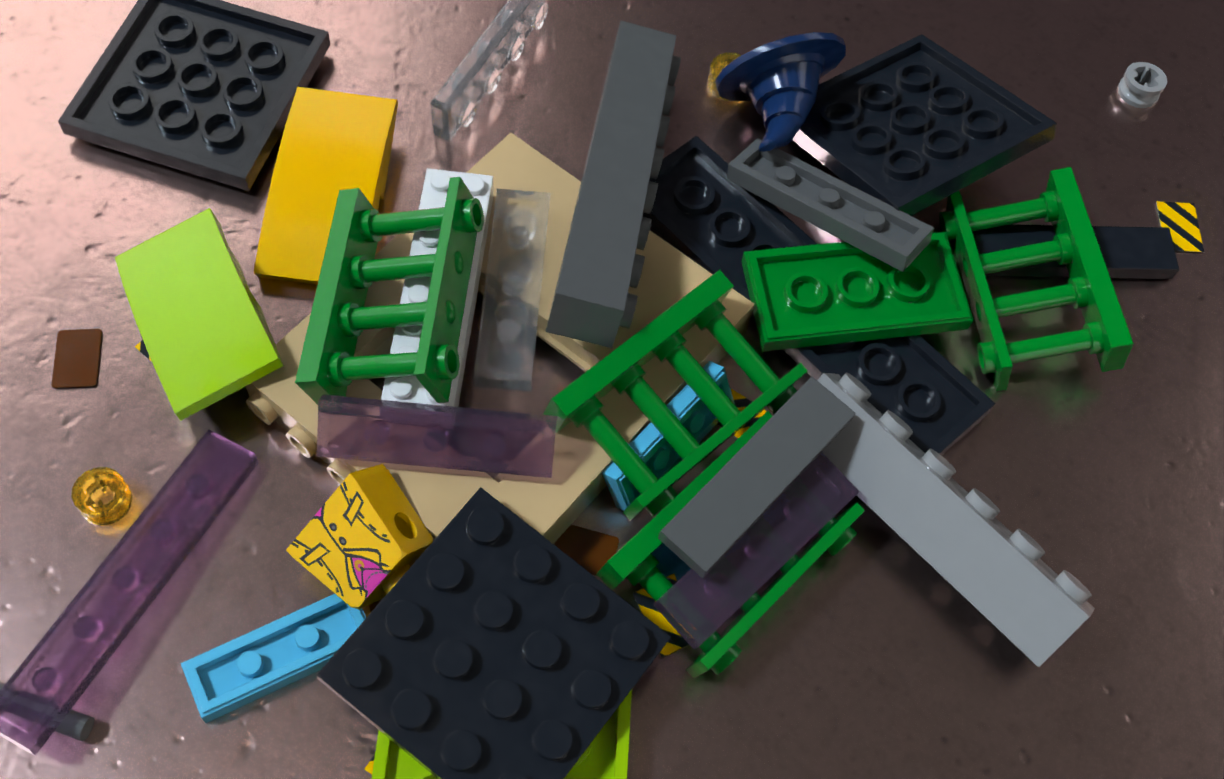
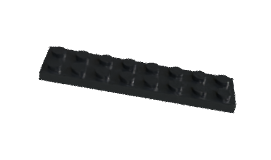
M696 135L662 159L657 179H649L651 182L658 183V188L651 213H643V217L651 218V227L674 248L708 272L714 274L720 269L734 285L733 289L750 300L741 262L744 251L816 245L817 243L774 204L728 181V163ZM752 311L750 320L756 324L754 314ZM920 335L783 349L797 364L801 362L808 370L807 373L816 380L823 373L839 374L841 377L845 373H849L871 392L872 395L867 401L881 414L889 410L912 429L913 434L909 439L924 453L929 449H933L942 456L987 416L996 404Z

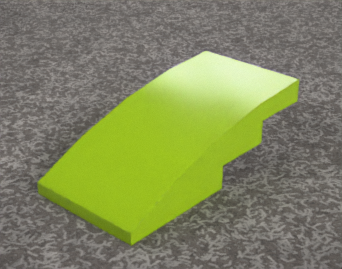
M210 208L115 257L136 324L172 409L180 421L284 366L262 309L252 295L242 268L229 248L221 224Z

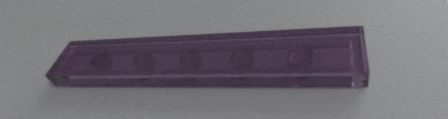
M208 429L0 690V736L34 756L38 754L65 716L70 712L258 465L255 453Z

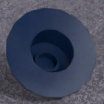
M824 32L788 36L761 45L739 56L722 69L715 80L719 97L729 101H752L756 112L763 117L766 129L765 136L759 145L761 152L783 147L792 141L803 126L815 102L820 78L836 68L846 56V45L843 38L834 33Z

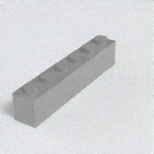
M823 373L817 381L856 414L852 421L817 458L1036 666L1040 667L1093 613L1095 608L1087 602L1092 596L1090 591L1066 570H1063L1059 575L1040 559L1045 554L1043 548L1023 530L1018 528L1014 533L1008 530L995 518L1000 513L998 507L982 492L973 488L968 493L952 478L956 473L955 468L944 457L933 449H929L924 453L909 439L913 434L912 429L893 412L887 410L884 414H881L869 403L867 399L872 394L858 379L849 373H845L843 377L839 374Z

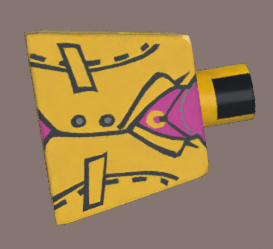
M384 464L350 473L286 551L350 607L361 609L383 599L433 541L431 534Z

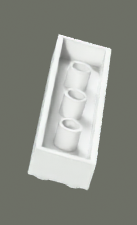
M428 168L426 170L419 210L445 207L450 178L461 177L472 196L480 201L484 213V225L482 230L477 232L457 349L460 363L459 373L455 379H452L449 402L437 403L415 376L385 378L380 401L383 420L455 428L494 197L493 176ZM440 230L414 233L409 256L436 254ZM431 277L405 279L400 304L427 302ZM423 325L396 327L390 354L418 352Z

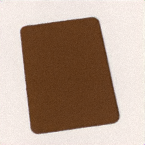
M101 329L60 330L57 333L51 383L53 388L91 387L97 384L102 336Z
M570 525L555 541L554 545L589 573L597 576V572L616 554L619 538Z

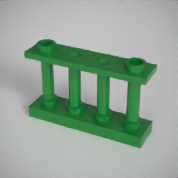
M1071 167L1051 170L1046 191L1040 193L1038 199L966 212L960 191L948 196L946 211L939 213L941 232H946L948 241H952L981 339V343L977 345L980 368L983 374L991 373L996 392L1007 390L1013 368L1012 364L1087 350L1090 355L1096 354L1102 372L1124 368L1134 343ZM1043 218L1044 222L1052 223L1056 234L1053 241L979 254L972 232ZM1052 261H1057L1059 265L1066 264L1070 276L1068 284L992 298L985 274ZM1072 305L1074 309H1081L1085 321L1081 330L1011 343L1005 342L998 319Z
M461 177L450 178L445 207L380 214L378 210L374 209L359 188L339 190L295 383L322 410L343 409L347 387L352 383V380L415 376L437 403L449 402L452 379H455L459 373L460 363L457 349L477 232H480L484 225L482 205L477 198L472 196ZM440 230L436 254L375 259L377 244L383 236ZM431 277L427 302L364 307L368 288L372 286L373 282ZM423 325L418 352L354 357L358 336L362 334L363 330Z
M720 269L552 397L542 415L556 433L571 421L577 428L583 425L641 495L623 512L630 521L644 509L652 517L661 511L678 495V492L672 487L675 483L765 408L768 407L775 414L797 392L793 385L808 371L800 362L779 379L725 317L723 313L727 309L722 305V301L734 285ZM694 325H697L701 331L707 329L763 393L744 410L740 411L684 346L687 340L683 337V334ZM656 356L660 362L667 360L723 425L721 429L701 445L644 380L643 376L646 372L642 366ZM615 388L620 395L625 392L683 459L660 479L655 476L600 411L604 407L600 399Z
M769 411L761 416L614 554L596 574L612 591L625 579L633 586L639 583L703 652L686 669L693 678L708 671L710 668L716 675L725 670L743 651L736 642L826 550L831 556H834L856 536L857 532L851 525L865 511L856 502L835 518L796 479L781 496L819 535L797 555L760 517L745 535L782 573L759 594L723 557L708 575L743 612L721 634L710 625L656 567L659 561L652 553L663 543L658 539L660 531L773 416Z

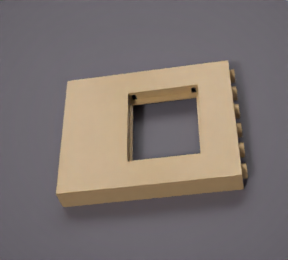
M513 133L508 134L466 172L493 176L494 197L478 292L585 372L713 275L655 233L649 231L644 250L636 249L635 253L645 256L637 288L629 287L628 293L638 296L632 323L629 329L619 326L612 348L545 332L581 181ZM414 233L396 235L375 254V259L409 256ZM405 279L373 282L372 286L368 288L364 307L400 304ZM732 288L722 301V305L727 309L723 314L743 336L748 329L754 303ZM311 313L276 344L284 366L246 386L250 396L246 403L251 411L264 423L270 425L275 420L288 431L286 437L301 454L308 458L316 454L329 465L327 467L328 473L339 485L352 472L384 464L431 534L432 541L436 539L481 487L554 544L607 486L602 472L612 462L611 458L583 425L577 428L572 421L557 433L547 423L493 479L427 425L383 420L380 407L383 390L369 379L352 380V383L347 387L343 409L322 410L295 383ZM694 325L683 334V337L687 340L684 346L702 367L709 361L717 364L727 354L726 350L707 329L701 331L697 325ZM395 328L363 330L362 334L358 336L354 357L390 354ZM655 356L642 366L646 372L643 376L644 380L666 405L687 385L667 360L660 362ZM614 388L600 399V402L604 405L600 411L628 444L650 423L648 418L625 392L620 395Z

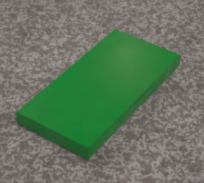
M946 232L932 233L930 243L904 272L847 242L744 251L741 262L750 301L754 303L753 314L762 352L968 330L973 322L971 310Z

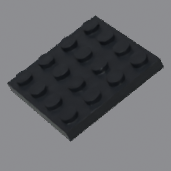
M138 0L67 106L58 123L65 135L249 191L286 125L297 87L307 88L331 45L329 33L325 30L222 0Z
M921 34L819 84L815 102L803 126L792 140L847 184L891 205L898 211L900 210L912 216L1054 140L1057 123Z
M480 487L319 671L317 678L437 779H564L671 636Z

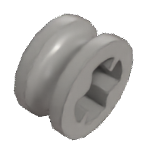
M1132 63L1127 67L1124 77L1119 82L1118 93L1129 105L1137 108L1151 107L1157 103L1160 93L1164 91L1168 82L1167 76L1163 70L1151 63Z

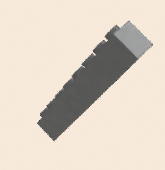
M620 21L545 332L612 348L619 326L628 329L631 326L638 296L628 293L629 287L637 288L645 256L635 253L636 249L644 250L652 219L643 217V213H651L658 188V183L651 182L649 179H657L662 164L664 149L657 148L656 146L663 147L670 122V117L667 116L672 106L676 89L674 83L681 62V57L673 55L676 35Z

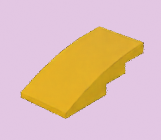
M297 87L284 128L268 193L253 272L256 276L318 285L339 190L359 188L374 209L378 210L379 201L384 199L398 108L397 99Z

